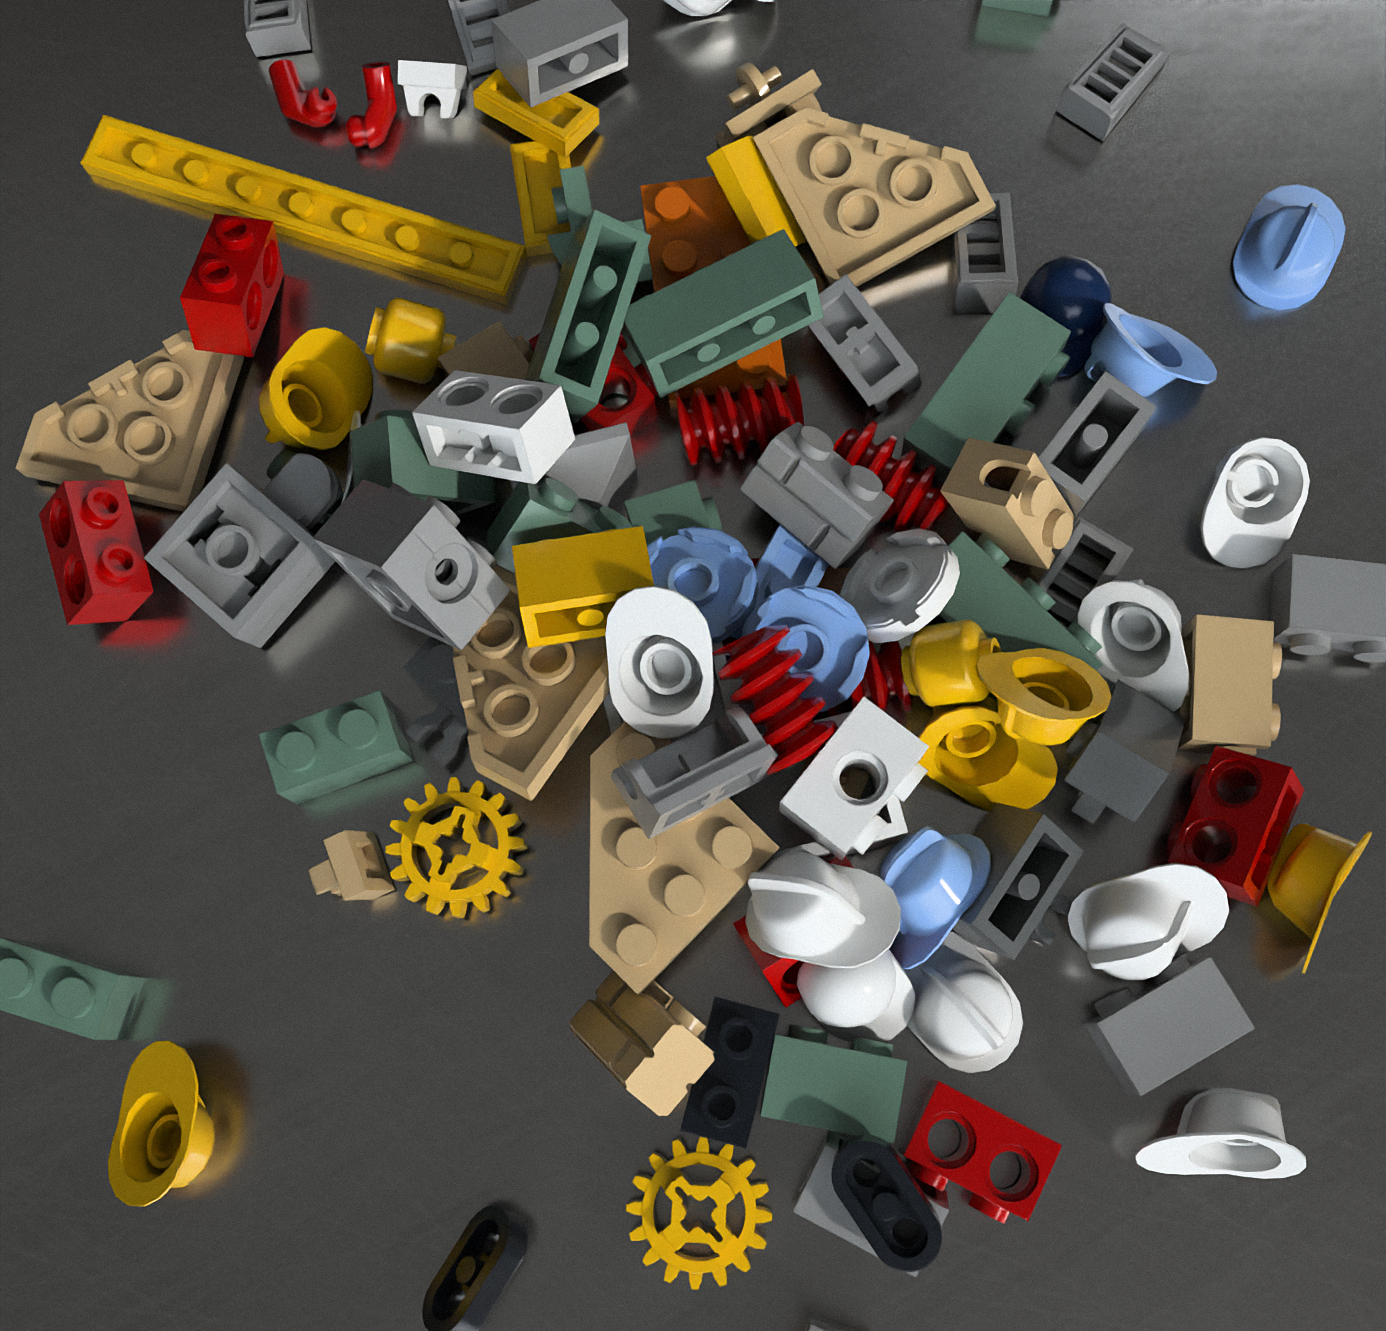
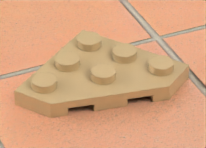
M807 107L802 108L753 137L830 286L847 274L857 287L994 211L996 206L968 152L944 146V148L909 139L908 135L865 123L858 125L829 117L828 113Z
M181 330L162 341L165 347L136 364L130 359L89 382L90 390L63 405H59L55 401L34 413L15 469L26 477L62 484L63 481L124 480L129 500L184 512L202 491L244 356L195 350L190 332Z
M496 566L493 571L511 590L462 650L452 646L454 653L453 663L460 701L466 718L470 756L476 771L532 801L610 692L606 636L528 648L519 608L516 576L514 573Z
M624 722L590 755L589 946L637 995H640L748 883L750 874L752 872H759L779 851L780 847L729 798L648 839L613 782L611 775L614 769L622 766V763L632 758L639 760L672 742L667 738L660 739L642 734Z

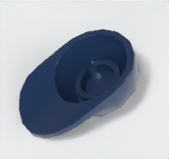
M1064 255L1044 263L1037 269L1027 282L1020 299L1071 331L1063 353L1070 356V359L1059 377L1071 376L1085 367L1087 360L1091 356L1093 341L1107 321L1103 312V305L1105 303H1112L1111 286L1103 270L1086 258Z

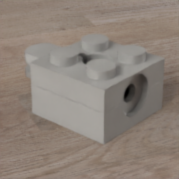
M298 453L291 457L264 489L226 463L144 559L231 636L261 648L335 562L313 539L315 534L311 530L339 499L342 493L340 480L329 466L309 454Z
M363 479L313 537L391 618L459 650H462L511 590L493 571L498 565L496 559L478 543L470 539L465 540L456 530L460 520L449 507L432 496H428L425 501L417 499L398 484H393L390 488H386Z

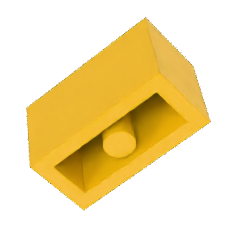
M643 526L609 529L598 533L559 539H544L533 543L512 546L519 608L528 648L606 636L607 617L617 600L635 588L654 586Z

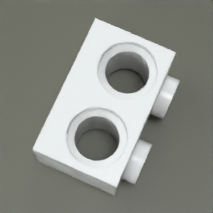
M454 370L412 412L430 466L536 484L575 441L562 387L557 384Z

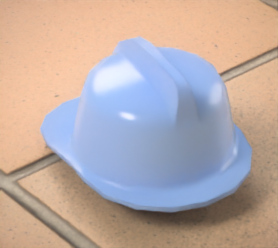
M1299 184L1280 186L1264 195L1255 207L1237 244L1232 263L1235 281L1247 298L1260 307L1281 311L1296 309L1311 301L1324 286L1342 248L1346 230L1342 213L1332 199L1317 189Z
M1111 303L1103 305V312L1107 321L1094 339L1091 347V356L1084 367L1085 373L1090 379L1097 382L1106 371L1143 397L1152 395L1176 378L1202 384H1209L1216 380L1217 370L1213 362L1202 349L1182 334L1158 322L1129 314Z
M926 826L919 831L906 835L885 856L880 868V878L894 891L901 908L900 930L889 950L903 969H912L925 962L940 947L962 914L973 904L985 888L991 871V853L982 839L969 833L945 836L933 827Z

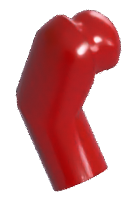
M278 60L270 65L268 73L280 111L285 117L314 128L327 126L335 119L338 104L335 94L330 89L324 87L322 94H319L316 86L309 90L303 89L296 65L291 60Z
M372 62L362 65L368 105L364 116L352 115L346 122L348 140L354 147L369 145V148L373 149L383 144L395 118L397 104L389 62Z

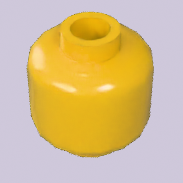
M394 298L389 301L385 309L375 308L365 353L374 356L373 362L378 372L414 383L426 384L433 378L436 367L442 368L438 357L454 348L457 336L445 332L447 318L442 310L407 299Z
M971 619L924 626L914 633L911 644L906 645L902 651L901 664L906 687L911 695H919L923 703L935 709L979 703L988 697L990 691L978 678L975 665L980 656L1001 652L1000 645L995 637L987 639L980 625Z

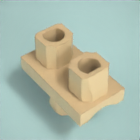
M747 62L736 69L735 73L739 88L727 94L726 100L733 111L747 103L750 105V108L724 124V131L715 138L719 145L723 147L748 135L754 137L768 129L767 126L777 119L781 118L783 120L804 107L822 111L819 102L814 96V93L822 83L812 69L771 94L770 89L783 81L779 69L773 66L760 73L752 63Z

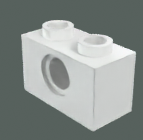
M863 697L780 801L779 812L840 860L845 857L852 847L863 855L887 824L877 814L893 794L904 802L928 772L918 762L929 746L866 697ZM850 768L866 770L875 780V794L861 800L849 797L841 788L840 775Z

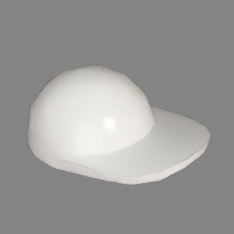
M1261 437L1249 439L1229 449L1216 467L1214 483L1203 509L1200 525L1202 542L1211 558L1228 567L1249 568L1265 564L1281 553L1291 537L1305 505L1310 483L1306 462L1296 448L1280 439Z
M889 949L873 962L855 968H831L804 962L798 971L797 987L805 1005L821 1025L837 1038L854 1043V1037L885 1042L893 1039L906 1028L913 1013L915 992L908 975Z

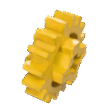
M450 777L447 793L443 794L433 784L428 783L424 785L427 798L424 803L420 805L410 798L404 800L403 803L411 814L408 821L391 820L389 826L402 835L401 842L385 846V853L401 858L402 864L393 869L390 875L392 879L398 882L412 881L404 895L408 900L415 903L426 894L429 895L426 911L438 915L446 902H449L452 916L456 918L465 917L468 902H473L480 911L485 913L490 910L487 897L490 892L495 891L504 897H508L511 894L508 886L503 881L506 874H523L524 868L512 860V856L515 852L528 849V842L511 835V832L523 823L522 819L517 813L502 816L501 813L505 810L509 801L501 793L494 795L486 801L487 786L481 781L476 780L469 792L466 793L462 782L457 777ZM453 808L450 817L433 825L428 823L439 812ZM485 814L495 827L498 837V849L487 845L481 832L485 824L483 820ZM462 836V839L471 845L470 851L467 856L456 854L452 860V855L444 850L445 844L448 839L459 841ZM417 846L426 850L432 863L428 873L431 876L430 880L423 874L418 863ZM479 870L488 872L476 884L456 890V888H460L463 878Z
M700 1136L696 1150L687 1151L685 1144L680 1138L674 1139L672 1141L674 1157L667 1161L663 1155L654 1151L648 1157L651 1166L656 1171L654 1176L651 1177L646 1174L637 1173L632 1181L645 1194L643 1199H634L626 1204L627 1212L642 1216V1223L630 1231V1240L641 1241L647 1239L651 1246L644 1255L642 1262L648 1266L661 1258L668 1263L664 1276V1281L671 1283L677 1277L679 1271L682 1270L689 1272L691 1290H698L702 1282L703 1273L712 1272L715 1281L720 1287L727 1285L726 1266L733 1263L738 1269L746 1273L751 1268L748 1256L744 1252L746 1247L751 1246L756 1249H764L767 1244L766 1238L755 1230L756 1223L772 1221V1210L756 1206V1199L764 1196L769 1191L766 1181L750 1183L747 1177L751 1174L756 1162L750 1157L736 1165L731 1161L733 1145L725 1143L719 1153L711 1152L709 1139ZM702 1164L718 1168L723 1172L718 1174L712 1181L694 1180L681 1168ZM661 1186L665 1190L664 1193L672 1201L671 1219L659 1230L655 1218V1200ZM682 1190L687 1196L692 1195L699 1202L707 1196H710L715 1201L711 1211V1217L715 1222L714 1228L711 1225L707 1226L701 1220L695 1221L692 1225L685 1221L684 1217L689 1206L684 1199L685 1194ZM738 1192H741L745 1205V1218L741 1231L737 1235L734 1232V1228L726 1220L727 1204L735 1198ZM686 1242L708 1244L717 1254L695 1257L683 1254L678 1250Z

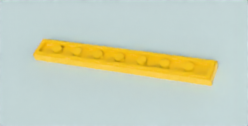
M104 114L80 162L89 174L212 213L274 221L276 233L504 305H508L527 259L525 245Z

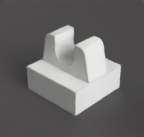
M398 60V84L404 86L409 114L412 116H424V101L430 94H435L441 103L440 117L454 118L457 113L461 90H467V66Z

